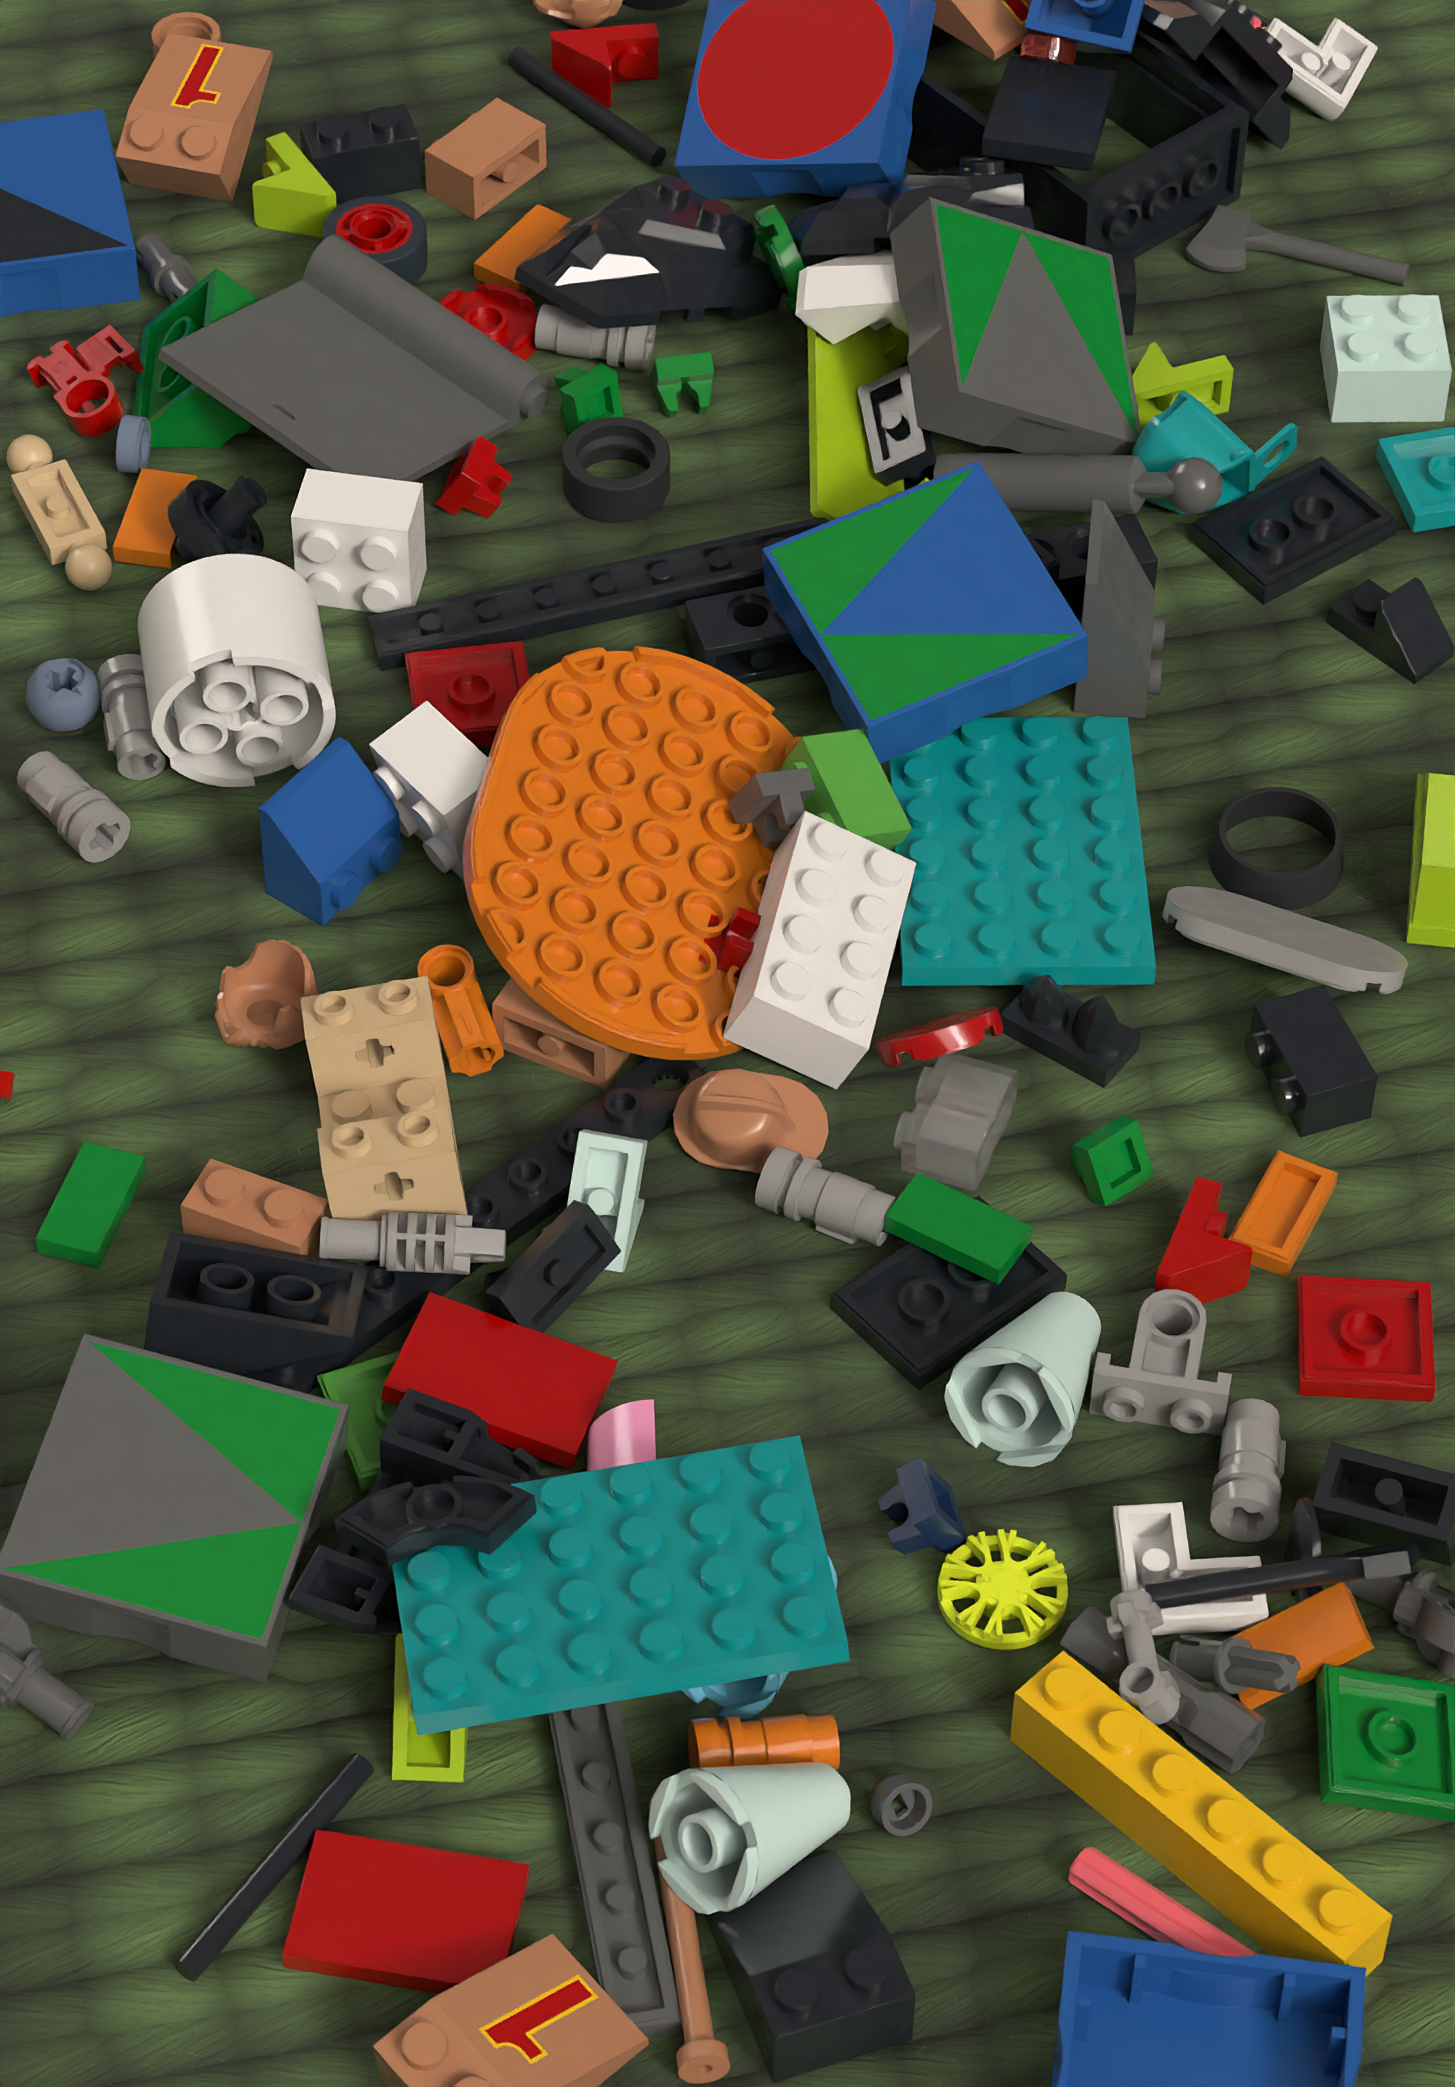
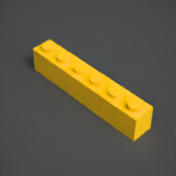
M1062 1651L1015 1692L1010 1740L1272 1956L1365 1967L1366 1977L1383 1961L1392 1915L1067 1653Z

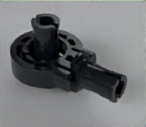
M242 475L235 480L234 485L228 491L206 480L191 481L168 506V518L172 529L178 537L176 548L183 559L191 563L202 558L224 554H248L263 557L261 553L264 549L263 535L259 525L252 516L267 503L268 498L263 488L252 478L247 477L245 479Z

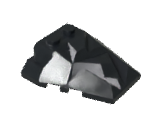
M1145 0L1137 33L1250 113L1248 132L1282 149L1290 137L1291 109L1280 96L1293 80V68L1278 53L1283 47L1282 44L1263 28L1257 26L1255 29L1249 23L1254 17L1253 13L1238 0H1225L1224 2L1221 0Z
M984 155L959 157V166L940 167L930 172H908L898 184L868 183L849 186L839 199L804 209L787 225L797 250L802 255L880 252V239L886 238L887 241H891L890 233L929 197L1035 230L1030 207L1024 203L1022 173L1006 168L1004 160H992V157Z
M662 176L658 180L635 186L623 194L581 210L550 239L517 266L514 277L516 281L597 329L658 325L661 311L669 312L673 310H684L682 319L686 323L702 322L705 308H717L726 313L730 320L745 319L778 308L782 296L769 264L753 256L757 238L753 225L734 214L733 209L728 204L702 196L691 189L689 182L675 176Z
M409 1388L379 1439L381 1472L366 1497L410 1481L413 1488L431 1484L453 1483L454 1476L487 1478L507 1484L545 1479V1477L536 1471V1459L521 1447L513 1453L488 1435V1423L471 1410ZM343 1539L336 1551L319 1545L288 1598L289 1609L353 1633L393 1636L402 1633L393 1565L391 1567L386 1566Z

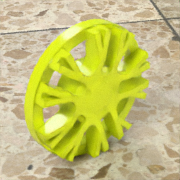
M997 1529V1535L986 1536L984 1531L978 1532L977 1537L970 1535L967 1537L966 1544L959 1547L952 1554L948 1553L939 1574L937 1597L941 1613L950 1627L964 1639L979 1646L996 1650H1014L1028 1647L1049 1636L1060 1624L1065 1614L1068 1600L1067 1574L1064 1573L1063 1564L1057 1562L1055 1552L1052 1549H1047V1544L1043 1541L1037 1545L1029 1540L1016 1537V1530H1010V1533H1005L1004 1529ZM1000 1551L1001 1561L992 1562L990 1552ZM1011 1552H1015L1028 1558L1021 1562H1016L1011 1559L1010 1555ZM976 1556L983 1566L973 1567L965 1562ZM1041 1567L1044 1568V1570L1039 1571L1031 1576L1028 1575ZM951 1578H955V1579H959V1580H963V1581L951 1580ZM1043 1587H1055L1056 1599L1037 1594L1034 1590ZM967 1597L975 1599V1604L961 1613L957 1612L951 1601ZM1028 1605L1032 1607L1034 1610L1041 1613L1042 1615L1046 1616V1618L1042 1620L1039 1616H1037L1032 1610L1028 1608ZM983 1614L990 1618L985 1630L975 1627ZM1015 1618L1020 1619L1025 1631L1003 1634L1002 1621Z

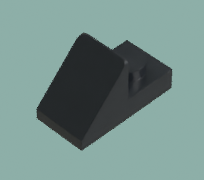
M1414 577L1391 594L1370 579H1367L1329 606L1327 624L1414 685L1454 656L1455 647L1423 583L1417 577Z

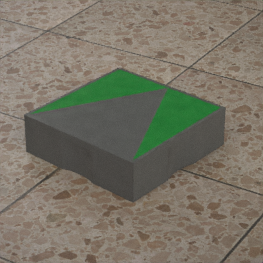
M929 197L890 233L899 302L902 306L908 328L909 352L907 358L918 428L982 446L1004 447L1022 454L1132 455V449L1141 434V427L1112 254Z
M84 1333L0 1553V1595L8 1600L22 1617L91 1636H113L134 1640L149 1645L171 1658L266 1683L291 1611L288 1598L296 1586V1576L300 1560L308 1542L319 1528L347 1446L349 1405Z

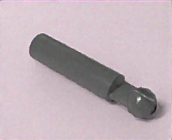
M941 452L937 457L933 479L979 461L1010 511L1091 513L1092 501L1103 500L1106 502L1111 513L1137 514L1146 498H1168L1169 502L1177 510L1186 514H1198L1208 510L1217 503L1223 488L1222 477L1217 468L1208 460L1199 457L1184 459L1175 464L1169 472H1147L1140 456Z

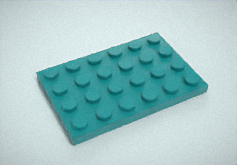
M978 717L963 724L944 738L888 761L889 783L912 827L905 840L895 845V853L916 862L899 929L902 986L1024 985L1030 979L1043 975L1052 976L1058 985H1154L1156 962L1128 717Z
M800 1435L510 1484L535 1495L537 1513L491 1555L466 1546H436L411 1553L393 1565L418 1736L850 1661L847 1636Z

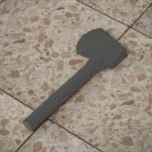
M1222 205L1217 206L1208 223L1185 248V255L1189 260L1200 267L1218 272H1234L1245 269V251L1273 253L1402 286L1407 281L1410 264L1270 230L1252 221V213Z

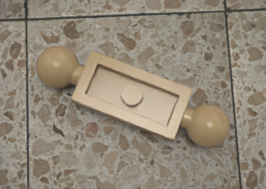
M22 435L16 438L10 444L6 455L8 467L13 473L11 475L13 493L51 565L65 562L67 578L75 587L81 590L93 591L101 588L108 582L112 573V562L105 551L107 549L105 531L66 459L52 463L53 455L50 446L44 439L36 435Z

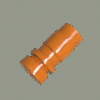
M804 1713L759 1717L755 1721L741 1722L738 1715L725 1716L722 1724H718L714 1717L690 1719L688 1723L690 1769L824 1762L837 1771L840 1764V1745L836 1720L832 1713L807 1716Z

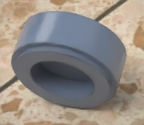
M124 415L117 434V469L119 472L140 474L142 468L146 469L150 455V422L143 416Z

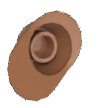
M740 1068L711 1071L693 1080L680 1094L673 1113L675 1135L684 1151L699 1163L720 1169L761 1174L767 1159L777 1146H783L801 1153L802 1161L806 1157L816 1159L823 1152L829 1134L827 1113L818 1096L804 1084L783 1076L756 1073Z

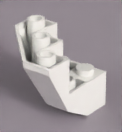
M891 242L880 245V252L848 254L799 271L795 315L832 344L838 343L868 325L876 331L892 323L897 329L902 330L908 335L905 315L899 302Z

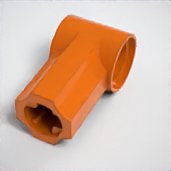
M450 944L436 946L428 950L421 957L417 969L418 977L428 976L439 1038L452 1073L460 1072L469 1077L491 1071L492 1065L504 1057V1051L477 981L473 958L467 950L460 946Z

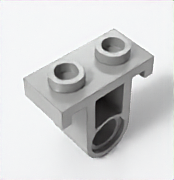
M1164 1289L1151 1294L1144 1300L1139 1312L1129 1368L1110 1365L1111 1354L1097 1352L1089 1414L1110 1417L1119 1422L1136 1421L1172 1427L1192 1434L1202 1432L1222 1435L1232 1374L1219 1372L1217 1383L1198 1380L1207 1320L1206 1310L1197 1298L1181 1290Z

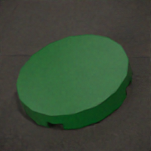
M772 204L753 212L752 220L754 224L759 225L756 227V239L764 261L769 264L778 287L786 285L789 294L792 295L784 299L783 302L787 309L795 315L799 271L805 269L785 221L778 209Z

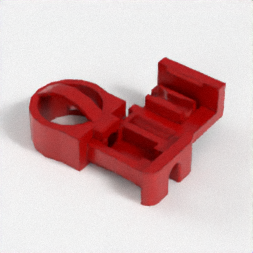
M108 325L76 347L77 356L70 342L64 340L50 348L52 353L45 359L38 356L27 365V370L36 388L38 389L47 384L56 393L53 398L61 414L70 423L73 431L81 436L93 437L102 435L113 429L123 416L124 406L111 380L106 378L111 376L110 368L118 366L122 369V361L137 374L144 370L136 351L111 325ZM95 399H107L98 409L91 402ZM82 408L85 413L81 414L78 411Z

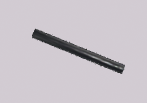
M518 47L511 52L508 64L652 167H657L664 161L666 150L523 48Z
M356 1753L351 1754L173 1962L174 1967L183 1977L195 1982L311 1847L316 1829L324 1831L374 1773V1769L367 1759Z

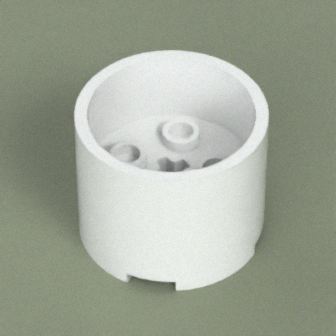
M224 554L202 558L183 565L165 576L153 587L145 598L139 612L138 635L152 737L155 738L158 746L170 758L171 767L180 774L201 783L221 787L255 786L254 777L266 775L290 765H294L300 770L310 763L328 743L335 726L336 712L318 605L308 583L293 569L275 560L248 554Z

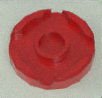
M491 283L476 285V291L462 294L461 288L450 292L438 302L524 361L537 350L535 346V329L538 313L535 311V304L527 295L511 287Z
M998 1006L984 1007L941 1017L894 1032L878 1039L876 1047L881 1064H885L887 1067H894L901 1064L898 1053L907 1052L908 1055L911 1054L912 1060L919 1058L920 1061L928 1060L980 1044V1040L986 1038L985 1034L991 1035V1037L999 1036L1004 1027Z

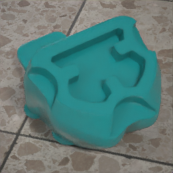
M1181 391L1169 408L1163 413L1155 415L1146 425L1132 449V455L1140 456L1147 472H1169L1175 464L1191 457H1199L1211 462L1222 477L1223 488L1217 503L1208 510L1201 512L1206 513L1223 508L1254 492L1255 486L1294 452L1297 446L1298 427L1294 423H1289L1254 453L1205 405L1188 392ZM1284 442L1278 454L1268 463L1264 464L1273 449ZM1146 498L1147 501L1180 514H1186L1177 510L1169 502L1168 498Z

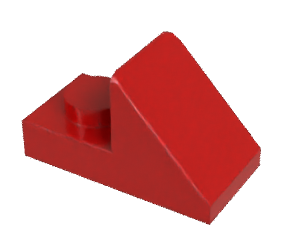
M656 23L550 32L551 69L607 108L612 106V82L658 79V32Z
M1197 1176L1157 1271L1155 1292L1164 1289L1181 1290L1190 1293L1204 1304L1239 1292L1248 1285L1253 1250L1246 1244L1223 1238L1228 1221V1213L1219 1210L1222 1183Z

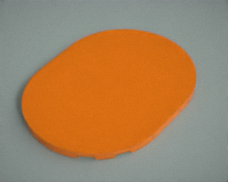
M635 646L632 652L606 651L603 647H596L566 655L561 662L549 667L540 674L536 673L519 690L502 717L468 821L463 843V875L470 908L487 945L513 980L535 1002L578 1032L622 1051L666 1060L711 1059L745 1049V1047L723 1038L739 978L734 977V974L740 968L733 965L727 973L716 969V956L712 949L704 943V939L720 935L738 906L756 914L758 913L774 853L780 845L764 847L752 823L736 824L728 802L755 774L778 771L801 738V736L794 738L784 725L772 715L775 708L741 682L710 665L687 656L648 647ZM711 914L718 916V926L708 927ZM700 955L704 957L706 963L699 961Z

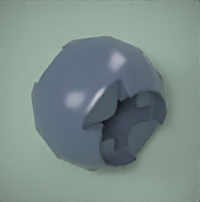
M61 658L44 662L32 672L27 681L25 702L33 719L50 731L65 732L82 728L93 720L100 706L101 692L94 671L78 659Z

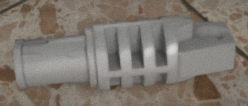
M389 1212V1215H382V1221L329 1219V1217H322L320 1258L380 1260V1267H386V1271L470 1274V1263H504L506 1232L499 1229L473 1228V1216Z

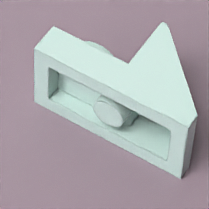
M583 1129L579 1131L567 1207L574 1200L590 1205L621 1249L620 1254L605 1270L622 1273L625 1270L645 1200L638 1197L648 1141Z

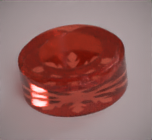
M1029 34L1023 37L1020 57L1073 66L1077 47L1074 43L1066 40Z

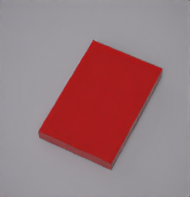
M429 1292L384 1383L381 1400L399 1406L407 1390L410 1388L471 1410L488 1423V1435L498 1443L513 1449L521 1447L532 1456L572 1470L585 1442L588 1430L594 1422L614 1377L618 1360Z
M316 1829L282 1954L283 1966L288 1969L441 1994L512 1955L530 1879L529 1864Z

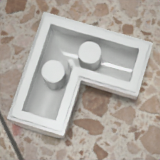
M1336 17L1328 26L1318 46L1277 18H1274L1265 29L1282 44L1283 47L1278 53L1293 68V80L1285 92L1325 120L1333 121L1338 118L1346 108L1378 47Z
M1182 1502L1113 1506V1523L1122 1593L1131 1590L1145 1591V1583L1261 1566L1260 1556L1190 1560ZM1266 1594L1161 1609L1164 1624L1152 1629L1151 1632L1152 1635L1246 1630L1268 1619Z

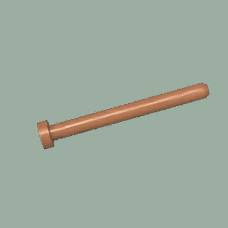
M655 1793L652 1794V1796H651V1798H650V1800H649V1803H648L649 1815H650V1808H651L652 1797L654 1796ZM661 1836L653 1838L657 1862L667 1859ZM658 1866L685 2045L676 2053L678 2075L682 2080L689 2083H709L722 2078L730 2070L728 2049L724 2043L714 2039L694 1909L677 1897L663 1878Z

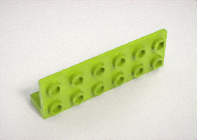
M892 323L876 331L868 325L836 344H832L813 328L808 327L810 511L816 518L825 517L832 521L904 491V478L885 487L875 475L857 388L899 369L908 360L909 336L902 330L897 329ZM925 478V479H924L922 482H920L918 485H920V484H922V483H925V482H927V481H930V480L927 479V478Z

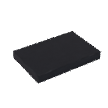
M1010 55L983 134L981 155L1091 171L1115 91L1117 71Z
M1321 456L1190 524L1189 540L1264 605L1396 535L1398 520L1324 456Z
M979 1195L974 1198V1199H976V1200H978V1201H980V1202H982V1203H984V1204L990 1206V1205H989L986 1201H984ZM908 1242L833 1292L830 1299V1309L919 1390L956 1365L963 1356L1051 1293L1062 1292L1066 1289L1067 1274L1032 1242L1027 1245L999 1285Z

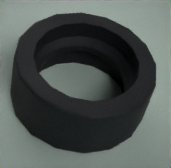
M604 417L584 423L568 436L562 448L563 494L574 509L589 518L605 522H630L648 516L663 505L670 492L669 444L657 429L643 421L627 417ZM615 459L636 462L647 469L640 475L616 480L597 477L586 471L592 464Z

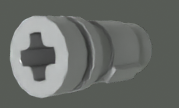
M543 304L536 323L535 346L538 349L556 351L562 355L592 360L594 358L605 359L607 364L613 367H620L623 362L627 369L646 372L653 353L656 325L597 329L562 307Z
M137 654L115 656L103 663L97 672L102 711L104 713L103 726L107 750L113 751L115 754L118 771L122 776L133 780L149 779L158 775L164 769L166 761L164 752L158 746L155 738L152 737L142 657Z
M38 752L30 756L23 763L17 776L19 788L29 797L33 805L57 826L58 834L85 861L93 863L104 861L115 855L123 847L129 836L130 820L102 791L92 789L77 772L51 752Z
M777 1146L772 1151L763 1167L755 1193V1204L757 1207L775 1214H779L784 1210L785 1217L793 1221H800L802 1217L812 1220L816 1224L815 1230L850 1244L860 1239L876 1246L882 1245L889 1232L884 1230L885 1214L898 1199L897 1197L875 1189V1186L845 1174L833 1173L822 1169L820 1160L806 1157L802 1161L801 1153L786 1147Z
M1250 1398L1232 1403L1227 1409L1225 1427L1221 1435L1219 1472L1215 1475L1213 1482L1210 1521L1213 1528L1221 1536L1233 1541L1245 1543L1261 1541L1270 1537L1277 1530L1279 1524L1282 1489L1280 1479L1284 1474L1286 1441L1281 1440L1279 1433L1280 1416L1278 1410L1272 1404L1263 1400Z

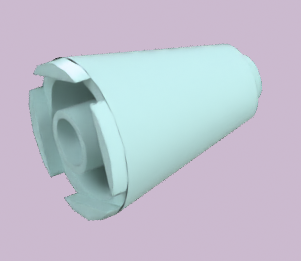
M1051 1293L963 1356L952 1371L944 1395L950 1419L963 1438L976 1449L982 1441L992 1449L1000 1451L1001 1453L996 1460L1012 1466L1035 1467L1054 1460L1072 1438L1101 1332V1322L1095 1309L1086 1300L1073 1293Z
M824 1762L691 1768L683 1770L663 1780L651 1801L648 1822L650 1838L661 1836L667 1859L657 1862L662 1876L677 1897L698 1913L712 1914L717 1911L729 1912L738 1909L846 1825L850 1816V1790L839 1773Z

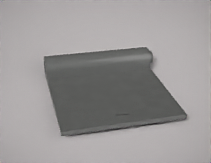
M338 234L328 236L316 247L308 261L301 281L161 348L158 354L159 360L317 470L413 482L462 455L479 435L486 440H490L527 418H536L543 411L550 397V392L547 390L548 378L546 375Z

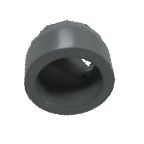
M894 1772L873 1785L868 1799L870 1812L875 1820L889 1833L901 1837L909 1836L920 1830L928 1821L933 1806L932 1796L924 1785L910 1775ZM895 1797L904 1807L897 1814H895L891 1806V1802Z

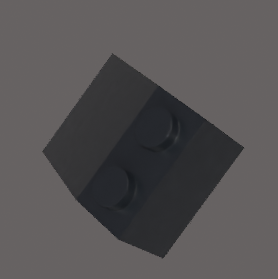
M170 1231L150 1301L144 1350L236 1375L352 1349L368 1266Z
M835 1850L799 1861L738 1909L729 1912L717 1911L712 1914H704L772 2083L912 2040L915 1991L888 1930Z

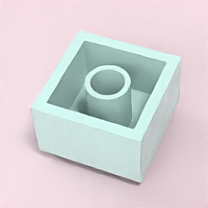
M1439 295L1327 296L1320 352L1331 422H1444L1452 369Z

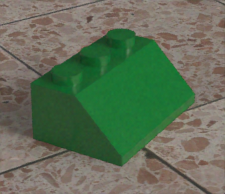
M218 268L214 269L143 327L139 359L144 370L137 374L132 415L143 416L149 420L151 426V447L219 448L236 434L242 435L253 426V424L158 359L161 348L260 301L259 298Z

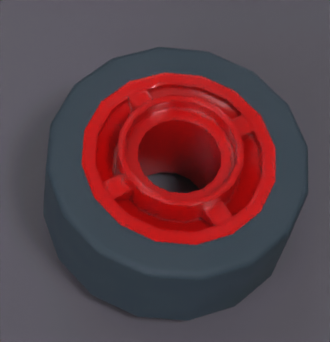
M366 196L350 200L334 209L323 224L322 240L330 235L338 234L412 285L419 281L427 269V225L420 212L404 201L383 196Z

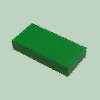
M84 1141L35 1238L37 1253L99 1268L147 1171L145 1156Z
M919 1172L907 1185L884 1218L885 1231L998 1285L1030 1243L1032 1235L1031 1225Z

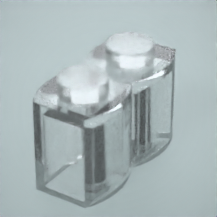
M955 1053L940 1056L934 1068L925 1066L916 1088L915 1103L917 1105L913 1113L904 1111L901 1114L894 1135V1148L902 1150L901 1171L915 1175L919 1172L933 1180L975 1191L987 1171L995 1146L1000 1141L1010 1120L1016 1102L1018 1071Z

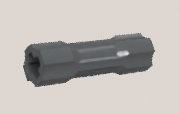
M1096 1606L1086 1607L1082 1614L1070 1624L1060 1642V1653L1062 1651L1067 1653L1106 1686L1119 1693L1120 1677L1129 1666L1124 1639L1114 1641L1110 1636L1106 1618L1111 1616ZM1156 1653L1159 1670L1170 1672L1178 1683L1181 1695L1177 1713L1165 1724L1180 1733L1188 1746L1227 1772H1238L1260 1744L1264 1736V1727L1267 1720L1226 1692L1208 1688Z

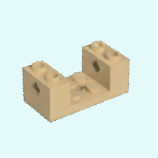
M428 976L393 980L388 983L342 991H330L324 994L300 998L305 1040L318 1096L322 1128L317 1129L322 1174L332 1219L382 1221V1215H389V1212L468 1215L442 1048Z

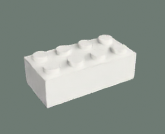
M804 811L774 853L757 913L761 915L760 924L750 939L751 942L755 943L753 952L741 970L723 1038L834 1089H838L869 1049L916 862Z

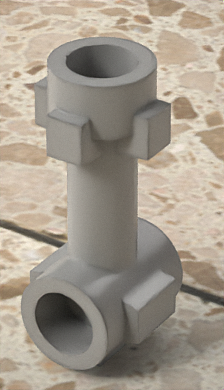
M1131 1590L1120 1593L1111 1600L1110 1609L1112 1616L1106 1618L1108 1632L1114 1641L1124 1639L1129 1666L1120 1677V1687H1118L1120 1697L1152 1723L1162 1724L1169 1721L1177 1713L1181 1695L1178 1683L1170 1672L1159 1670L1151 1630L1164 1624L1161 1609L1156 1602H1152L1151 1595L1145 1591Z

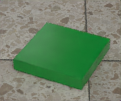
M1323 1664L1315 1676L1321 1802L1455 1822V1685Z

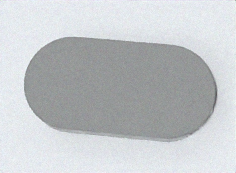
M1197 886L1173 888L1167 894L1162 912V917L1166 923H1174V920L1177 919L1175 929L1193 941L1346 991H1365L1367 983L1381 984L1379 989L1381 994L1395 992L1402 987L1408 962L1402 954L1375 939L1223 890Z

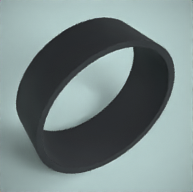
M1265 787L1249 791L1234 799L1221 816L1209 853L1211 870L1218 883L1227 892L1242 895L1285 910L1309 907L1328 897L1342 879L1344 856L1341 824L1329 806L1306 792L1286 787ZM1265 816L1286 817L1306 823L1318 830L1328 839L1333 849L1322 862L1311 868L1296 872H1275L1256 867L1242 859L1230 846L1226 832L1235 825L1249 819Z

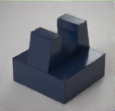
M920 1458L897 1469L896 1472L900 1483L878 1499L881 1511L894 1522L908 1515L904 1524L888 1532L891 1544L905 1555L934 1545L946 1553L966 1543L967 1535L952 1487Z

